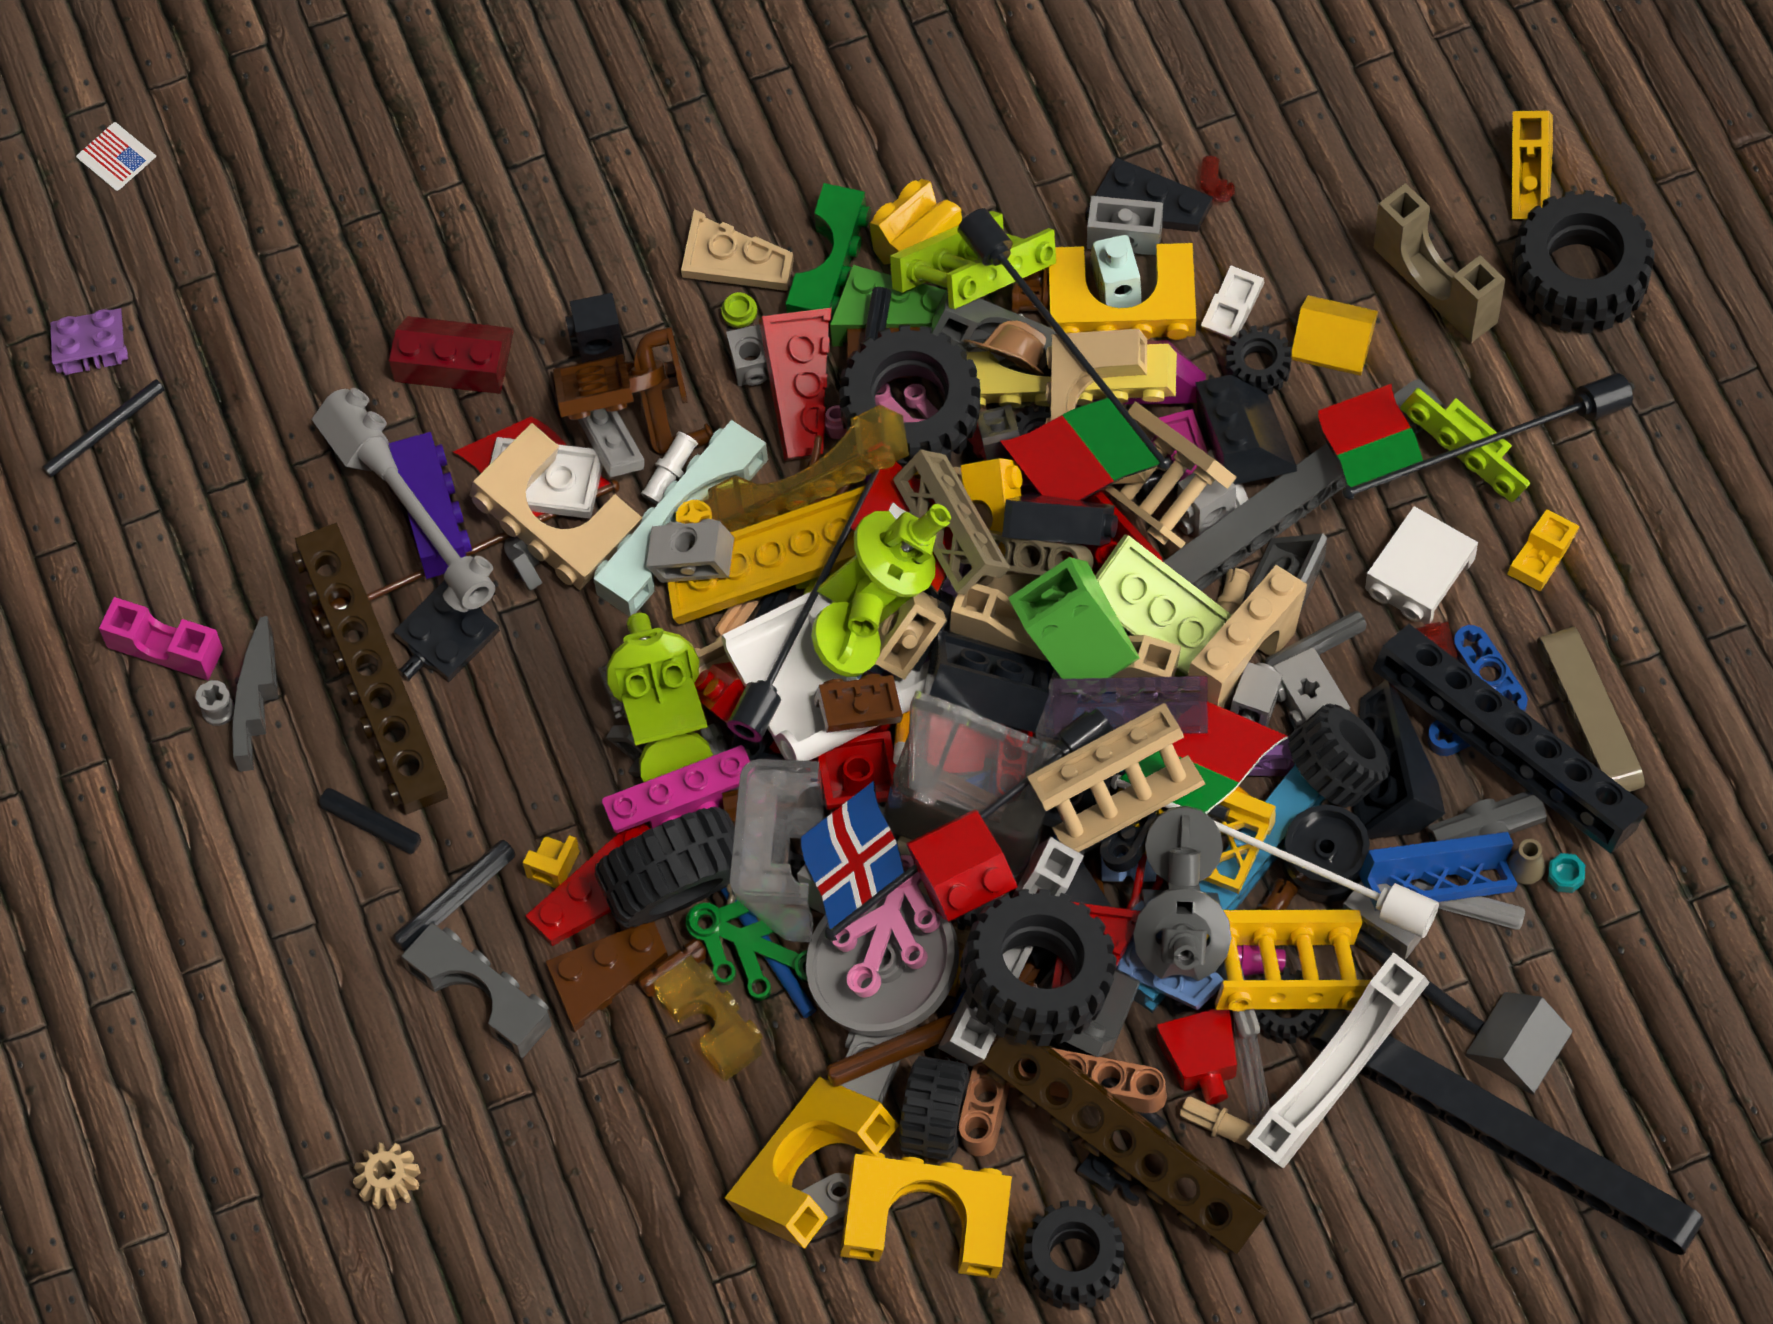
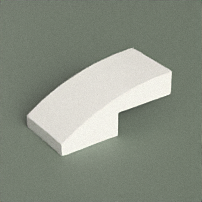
M1230 266L1218 294L1215 293L1201 327L1230 339L1233 335L1237 337L1265 283L1264 278Z

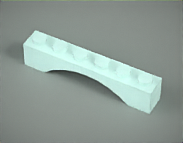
M733 420L724 429H718L711 437L706 450L701 455L697 454L691 459L686 468V473L678 482L675 480L670 483L664 492L663 499L655 508L650 507L644 513L639 527L623 539L609 561L604 560L598 566L593 578L597 595L629 617L637 613L654 593V574L646 567L652 526H663L669 522H676V512L686 501L700 500L704 502L708 498L727 490L746 486L768 461L766 442Z

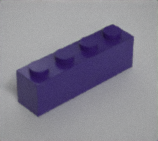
M431 432L389 443V448L400 476L460 558L466 557V553L472 551L467 530L459 531L457 524L464 522L459 502L451 503L449 495L456 492L450 472L442 473L441 467L448 465L442 444L434 445ZM408 512L426 579L445 574L449 566Z

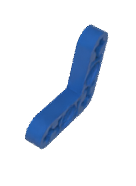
M1475 625L1461 627L1456 632L1453 643V651L1459 662L1482 680L1484 679L1479 672L1483 667L1493 666L1497 668L1501 674L1500 678L1496 681H1484L1511 702L1517 700L1516 706L1526 712L1528 697L1486 632ZM1466 638L1470 642L1478 641L1476 651L1480 658L1476 662V653L1472 647H1463L1464 639ZM1438 720L1433 722L1429 728L1427 743L1429 748L1439 756H1450L1471 746L1455 733L1452 735L1451 743H1447L1445 739L1438 741L1440 731L1445 735L1453 733Z

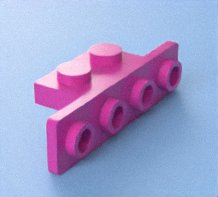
M737 746L604 797L602 803L615 833L645 822H649L650 827L653 829L666 821L676 819L689 812H696L699 809H708L710 807L724 809L722 793L754 781L756 774L744 746Z

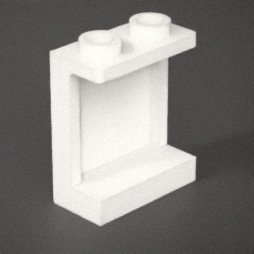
M1414 506L1368 571L1365 589L1376 601L1384 604L1389 603L1400 609L1402 614L1414 622L1421 621L1429 625L1433 620L1435 609L1463 568L1468 570L1475 560L1478 542Z

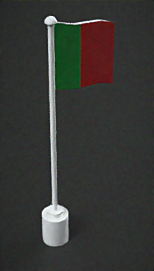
M1206 700L1200 702L1179 718L1177 723L1181 728L1184 738L1172 744L1179 759L1187 755L1190 757L1203 778L1205 785L1164 807L1170 809L1173 807L1189 806L1201 809L1206 814L1209 813L1216 805L1234 792L1265 754L1286 740L1288 736ZM1159 751L1139 762L1145 778L1166 767ZM1126 773L1122 777L1121 775H1114L1112 777L1111 787L1113 789H1116L1117 786L1122 789L1131 786ZM1214 821L1222 833L1377 900L1376 909L1381 911L1379 918L1385 922L1424 938L1435 919L1439 902L1396 883L1391 889L1385 887L1380 894Z

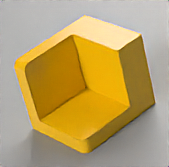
M569 835L566 842L563 843L550 837H544L537 853L529 850L523 861L526 877L557 888L568 878L580 852L577 838Z

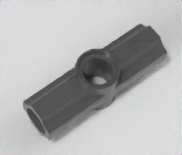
M1528 790L1497 802L1494 799L1476 802L1469 806L1461 815L1429 825L1427 833L1430 842L1508 832L1510 835L1546 822L1547 815L1543 801Z

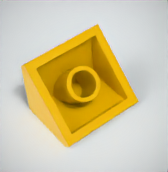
M1308 295L1300 309L1292 347V360L1361 376L1378 311Z

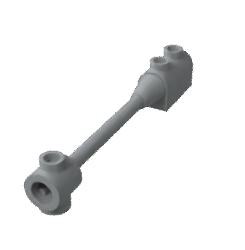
M351 388V390L340 389L330 394L311 420L346 467L373 471L380 478L386 480L449 566L444 574V579L448 584V588L443 593L444 600L460 612H467L469 609H476L486 604L495 592V585L488 577L493 571L492 564L481 556L460 558L398 473L397 466L388 447V439L382 433L387 423L379 414L365 410L369 402L368 396L356 388Z

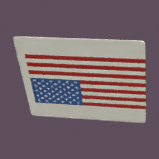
M114 122L76 157L118 191L156 158V155L119 124Z

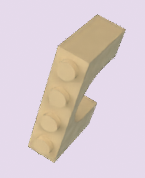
M1140 329L1066 333L1102 379L1118 376L1147 375V338ZM1052 334V346L1047 347L1046 352L1047 365L1051 369V382L1046 384V398L1048 404H1051V418H1047L1046 423L1075 409L1082 392L1094 382L1057 334ZM1146 471L1125 477L1114 484L1146 482Z
M531 423L473 481L469 496L472 497L474 505L480 511L486 514L490 513L499 520L500 526L511 537L517 536L528 545L529 552L539 561L545 560L555 569L557 576L565 584H573L577 589L581 590L594 577L598 566L604 560L609 561L617 552V548L623 539L639 527L642 517L614 494L589 521L579 527L558 529L541 522L529 508L526 491L555 461L559 446Z
M1278 565L1274 566L1191 662L1180 709L1181 714L1184 715L1204 700L1230 711L1240 677L1256 650L1259 649L1271 656L1282 650L1295 635L1307 588L1305 582Z

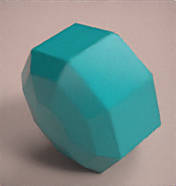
M1560 853L1549 863L1548 882L1557 892L1573 893L1584 883L1586 865L1576 854Z

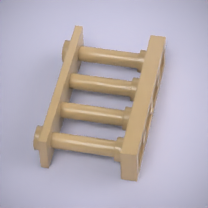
M1135 401L1128 410L1129 414L1138 422L1137 424L1151 441L1155 436L1157 437L1153 443L1156 444L1155 447L1164 458L1167 454L1171 456L1174 451H1177L1173 456L1176 460L1140 506L1132 502V499L1146 482L1126 483L1120 492L1112 485L1101 491L1107 498L1111 494L1150 524L1151 527L1147 532L1165 545L1168 540H1171L1178 547L1182 548L1186 542L1171 531L1207 484L1211 486L1216 480L1228 489L1237 477ZM1196 465L1197 467L1193 471L1196 475L1162 519L1157 521L1151 515L1187 469L1191 471ZM1157 467L1146 470V481Z
M1165 703L1027 776L1044 809L1048 811L1056 806L1063 822L1052 829L1060 843L1079 853L1205 785L1203 778L1190 757L1187 755L1179 759L1172 743L1184 738V735ZM1159 751L1166 767L1145 778L1138 762ZM1125 770L1131 786L1111 796L1104 780ZM1090 788L1097 804L1076 814L1070 798Z

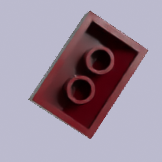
M407 316L395 331L389 358L394 381L501 394L514 330L509 327Z

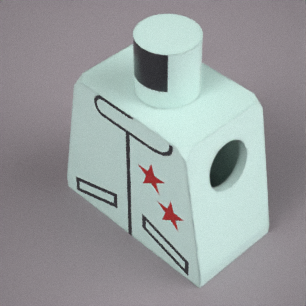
M1128 235L1093 242L1090 265L1101 303L1115 308H1129L1141 304L1140 274ZM1124 285V294L1114 293L1119 286Z

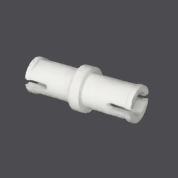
M680 431L677 432V436L663 459L658 458L655 463L657 469L645 489L641 492L644 498L656 505L663 499L664 492L670 483L682 477L684 474L682 468L694 448L698 445L696 440Z

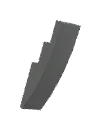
M268 616L259 618L246 650L237 684L233 715V758L239 772L254 770L252 736L266 734L264 701L279 699L274 635Z

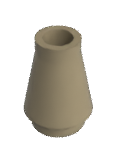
M1534 839L1523 840L1507 862L1515 880L1521 884L1536 883L1543 877L1546 870L1542 846Z

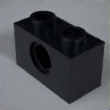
M613 293L569 301L572 315L565 316L573 356L580 354L582 363L624 354Z

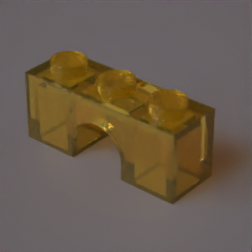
M690 955L653 982L656 996L679 1024L695 1014H706L716 1021L713 1029L699 1040L703 1055L723 1080L727 1081L762 1055L760 1040L763 1036L750 1019L744 1022L737 1013L740 1008L728 991L721 993L714 983L717 980L710 968L704 962L698 965Z

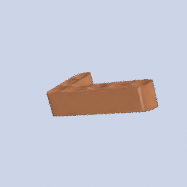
M998 1038L994 1039L990 1049L993 1047ZM1052 1048L1099 1084L1106 1078L1118 1079L1120 1081L1119 1084L1105 1089L1136 1112L1155 1113L1163 1108L1167 1101L1165 1079L1163 1074L1156 1068ZM1022 1058L1018 1065L1021 1075L1026 1078H1034L1036 1073L1024 1071L1025 1067L1029 1064L1035 1063L1030 1058ZM982 1062L974 1065L972 1068L959 1121L962 1144L964 1149L973 1156H985L994 1150L1010 1087L1016 1088L1009 1082L1006 1085H1002L990 1077L986 1072L989 1067ZM1053 1082L1050 1087L1051 1095L1068 1098V1088L1062 1082ZM1145 1085H1153L1158 1088L1152 1095H1143L1139 1092V1089ZM984 1092L996 1094V1097L990 1102L977 1100ZM975 1128L987 1130L986 1135L979 1139H973L968 1136Z

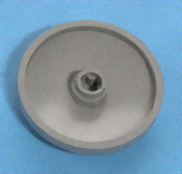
M922 893L928 906L934 909L930 897ZM904 896L900 911L916 943H919L926 950L928 955L927 962L919 969L908 967L902 960V949L892 931L878 970L881 977V986L873 996L863 998L857 996L849 988L847 974L854 965L864 962L875 929L859 937L854 949L842 952L832 941L825 937V930L827 927L829 928L825 914L812 935L806 957L807 981L815 1001L836 1024L860 1035L888 1036L917 1026L932 1015L943 1003L956 978L959 964V946L951 921L948 922L939 915V927L931 933L922 932L914 922L915 911L907 897ZM886 897L859 918L884 905ZM926 915L922 919V925L930 923L932 915ZM850 934L842 935L839 943L847 942ZM920 951L912 952L909 960H916L920 955ZM872 978L865 979L861 984V988L869 986Z

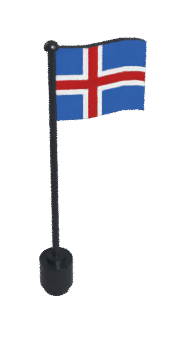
M1097 708L1090 713L1085 711L1056 734L1059 742L1055 746L1059 752L1031 774L1113 731V727ZM1024 778L980 813L982 819L985 820L1030 784L1028 778ZM874 781L801 837V848L805 864L823 899L829 928L827 927L825 930V937L829 941L837 940L835 936L918 872L915 864L908 870H904L898 843L880 810Z

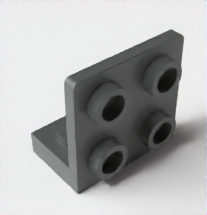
M1117 969L1114 972V980L1096 1020H1092L1089 1028L1083 1033L1075 1034L1073 1032L1071 1040L1066 1041L1096 1057L1113 1051L1140 985L1139 980Z

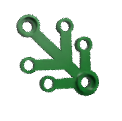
M752 891L746 898L721 908L711 903L695 905L687 914L686 926L692 937L705 941L714 965L713 976L717 983L729 985L736 978L735 966L732 962L726 960L719 937L735 944L749 980L748 991L753 999L764 1000L771 994L770 981L763 976L755 953L795 969L798 978L808 983L807 975L803 971L808 950L798 954L762 938L783 929L788 931L798 930L803 924V915L799 908L787 906L777 915L743 928H738L727 922L747 913L753 916H760L767 911L768 900L764 893ZM755 897H759L764 901L763 906L759 909H752L749 906L750 901ZM793 912L799 916L798 921L795 924H787L784 918L786 914ZM710 917L713 923L711 927L702 929L698 925L700 919ZM723 966H727L732 970L731 975L726 979H722L717 975L718 970ZM756 982H764L767 988L764 993L756 994L752 990L753 985Z

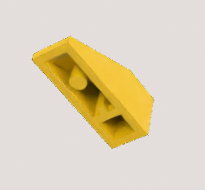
M1513 111L1512 220L1527 219L1528 213L1535 206L1542 208L1543 200L1550 197L1553 153V115L1550 111Z

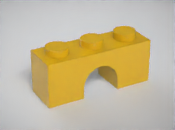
M998 458L961 465L963 486L972 502L987 504L992 511L993 521L989 530L1003 532L1006 499L1021 496L1020 487L1023 478L1015 460ZM1001 542L998 547L1005 557L1006 548Z

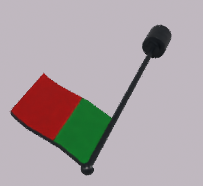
M980 208L967 215L957 228V232L983 265L989 266L993 264L998 266L1002 264L1107 397L1070 410L1030 433L1000 441L1041 495L1082 501L1125 477L1158 467L1160 470H1167L1171 466L1170 458L1165 459L1008 261L1011 254L1010 249L1013 245L1011 239L987 209Z
M1614 373L1579 386L1575 391L1573 405L1424 461L1415 433L1396 404L1392 383L1318 410V423L1323 438L1340 465L1346 484L1342 494L1344 498L1352 500L1357 493L1575 411L1586 420L1593 421L1628 408L1632 404L1633 393L1628 380L1622 374Z

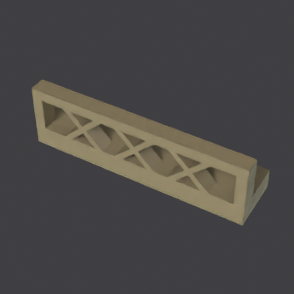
M919 450L893 478V481L912 515L918 518L927 512L929 499H934L936 504L943 505L949 511L951 520L949 521L950 524L946 527H949L953 533L951 550H946L943 544L945 530L943 528L936 535L933 552L956 593L965 595L983 575L1002 578L1010 567L945 454ZM918 471L921 476L919 493H914L908 481ZM961 556H966L972 569L962 578L959 573Z

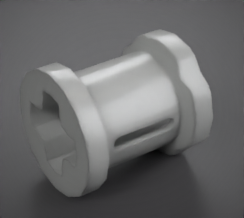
M210 680L202 684L196 691V700L200 705L204 720L213 726L227 724L233 718L235 706L225 684L218 680Z

